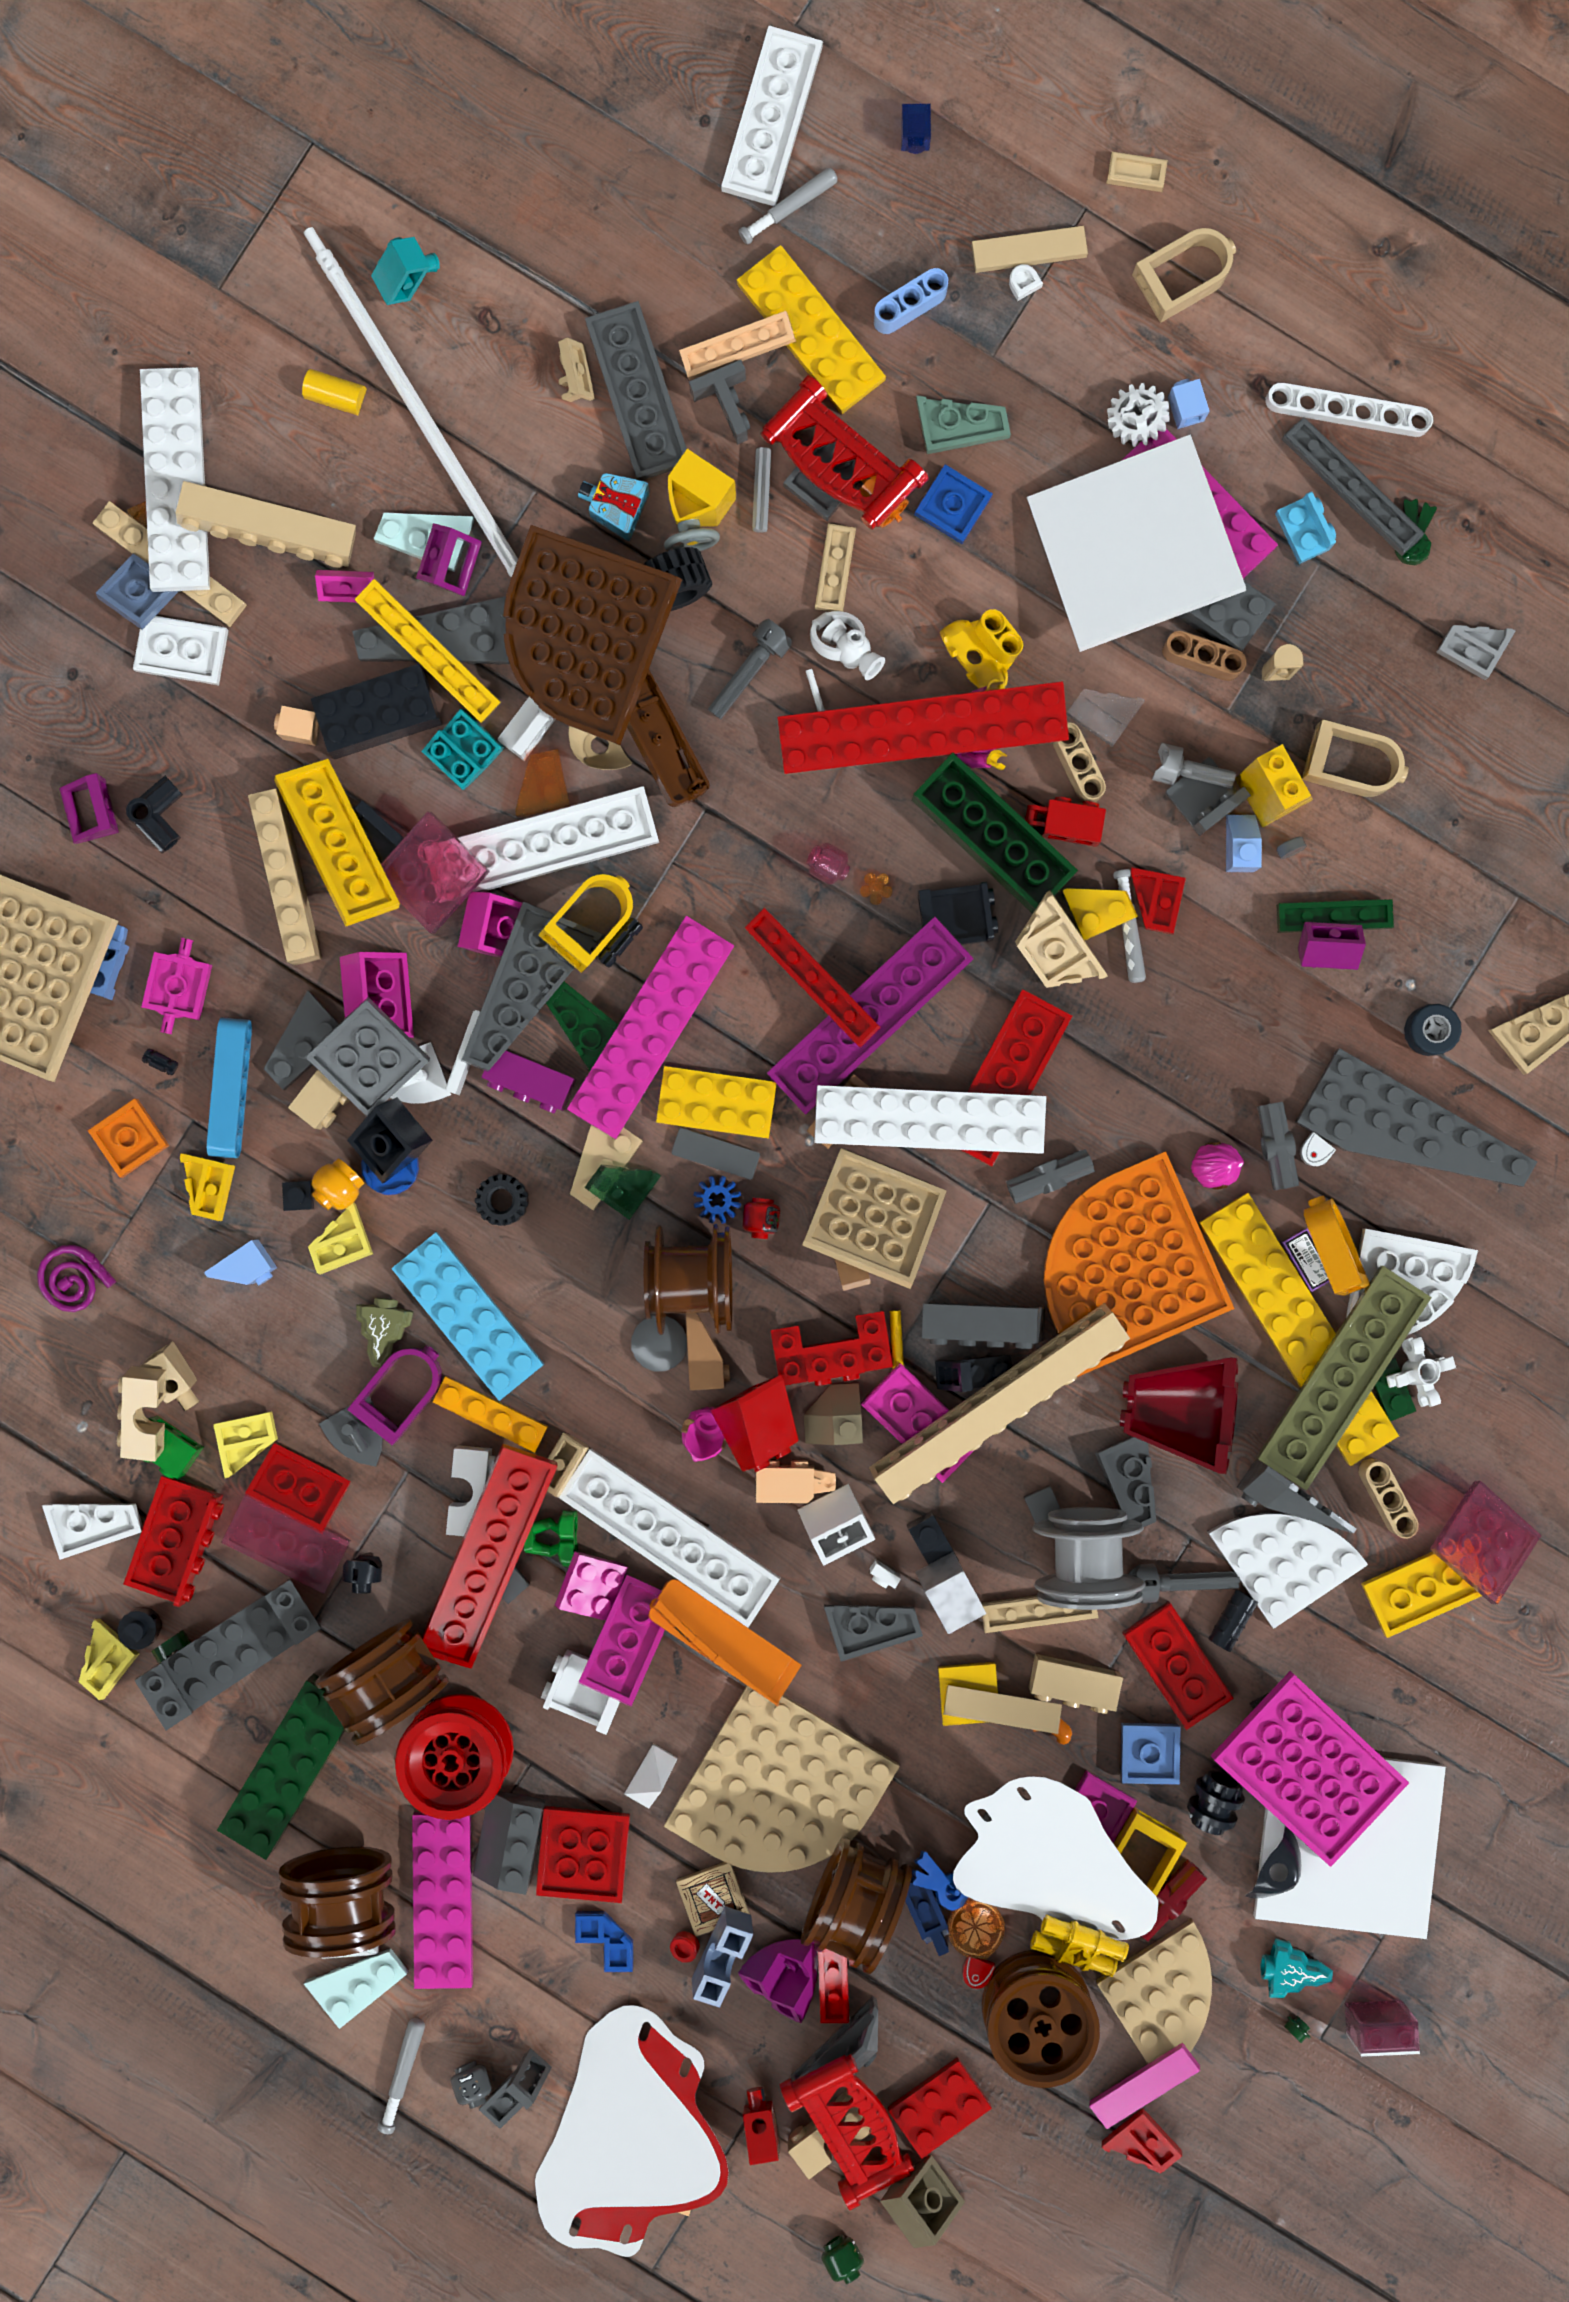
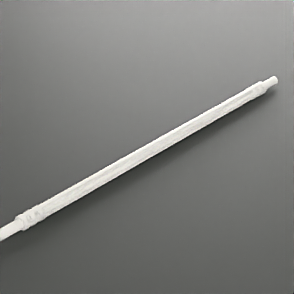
M313 227L306 229L304 235L317 255V262L321 265L323 272L326 273L328 280L336 289L507 569V573L512 577L518 561L517 556L351 287L343 270L333 257L332 252L325 248Z

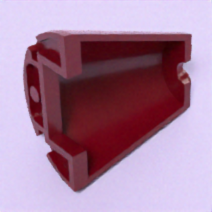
M1230 1357L1129 1375V1381H1124L1123 1398L1128 1399L1127 1410H1121L1120 1427H1124L1125 1434L1219 1474H1227L1230 1463L1228 1452H1232L1236 1421L1238 1382H1235V1377L1238 1375V1359Z

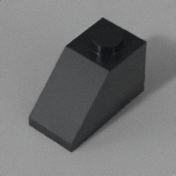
M932 1511L907 1524L910 1534L928 1565L954 1552Z

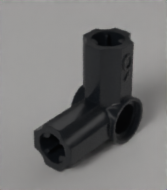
M166 775L139 798L131 800L126 807L128 818L162 854L176 845L181 838L161 816L166 809L183 796ZM144 806L147 807L148 815L144 819H136L135 813L137 809Z

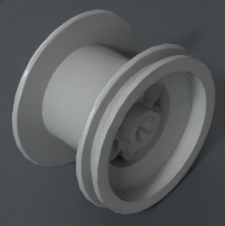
M1104 1507L1064 1508L1049 1512L1047 1520L1033 1525L1032 1529L1035 1533L1055 1538L1056 1574L1047 1575L1035 1581L1034 1587L1039 1590L1037 1594L1039 1602L1059 1608L1099 1610L1127 1607L1143 1600L1141 1590L1145 1588V1582L1136 1576L1123 1574L1122 1538L1139 1534L1144 1530V1526L1140 1522L1127 1519V1512Z

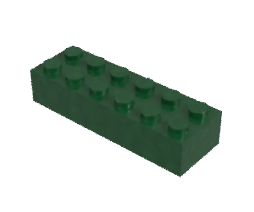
M954 753L913 794L912 801L1032 914L1048 891H1051L1055 896L1078 871Z
M314 1673L304 1683L217 1829L218 1832L265 1860L276 1848L345 1732L343 1725L322 1696L326 1689L324 1687L318 1689L314 1684L319 1678Z

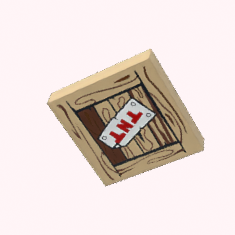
M723 1862L676 1880L695 1937L714 1930L724 1906L750 1914L731 1864Z

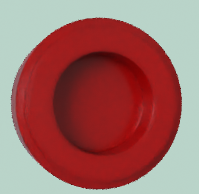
M686 1931L678 1932L670 1943V1951L675 1959L688 1963L693 1961L699 1953L700 1943L693 1934Z

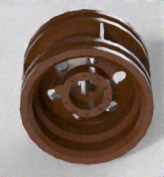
M405 1619L374 1636L330 1667L314 1683L318 1689L323 1687L326 1689L322 1695L334 1711L346 1733H354L351 1741L356 1746L381 1735L410 1716L436 1696L449 1682L445 1674H438L441 1666L436 1662L419 1632L410 1631L413 1625L410 1619Z
M844 1836L836 1845L816 1888L803 1926L801 1944L809 1946L813 1942L814 1950L822 1952L826 1948L848 1958L849 1965L854 1968L862 1964L863 1972L871 1974L882 1959L897 1926L909 1890L912 1868L908 1864H903L899 1868L898 1860L894 1858L884 1862L863 1852V1844L857 1842L852 1847L850 1846V1839Z
M339 1847L307 1853L284 1863L279 1869V1879L281 1881L279 1889L281 1896L291 1901L292 1911L282 1922V1932L284 1933L283 1947L285 1950L301 1957L329 1958L364 1952L389 1941L396 1932V1923L394 1922L395 1908L392 1904L384 1901L383 1889L392 1882L393 1878L392 1870L390 1869L392 1864L391 1855L382 1849L373 1847Z

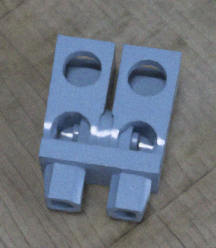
M120 925L116 926L90 993L113 1000L116 991L114 986L124 963L125 954L127 955L129 946L125 945L127 928Z

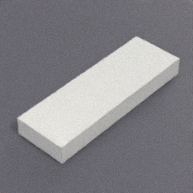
M477 1010L472 1013L445 1088L446 1091L457 1095L461 1093L470 1065L461 1062V1059L480 1013Z

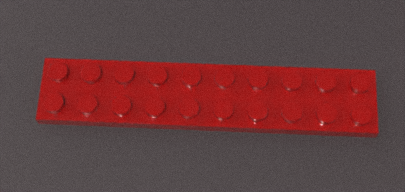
M1064 681L777 717L784 774L1069 740Z

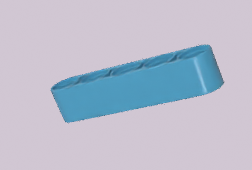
M221 1017L218 1022L207 1135L208 1156L239 1158L241 1153L252 1037L251 1020Z

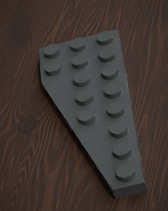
M1340 1048L1336 1049L1295 1121L1298 1125L1310 1132H1314L1343 1151L1524 1187L1537 1164V1161Z

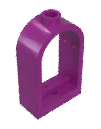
M428 1345L423 1349L407 1348L394 1353L386 1360L347 1410L389 1444H396L440 1388L442 1371L437 1361L440 1354ZM404 1355H416L424 1359L430 1366L432 1384L425 1396L401 1426L398 1427L365 1400L399 1358Z

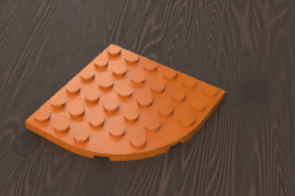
M1166 1151L1111 1174L1086 1189L1065 1211L1051 1237L1044 1265V1289L1048 1311L1057 1334L1059 1335L1105 1303L1130 1337L1121 1349L1110 1352L1101 1359L1098 1365L1086 1369L1077 1377L1235 1309Z

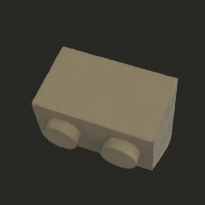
M929 2155L914 2166L915 2171L911 2172L910 2176L891 2185L880 2200L913 2248L936 2245L965 2203L933 2156Z

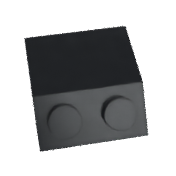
M398 1097L376 1106L347 1139L382 1184L418 1158L433 1141Z

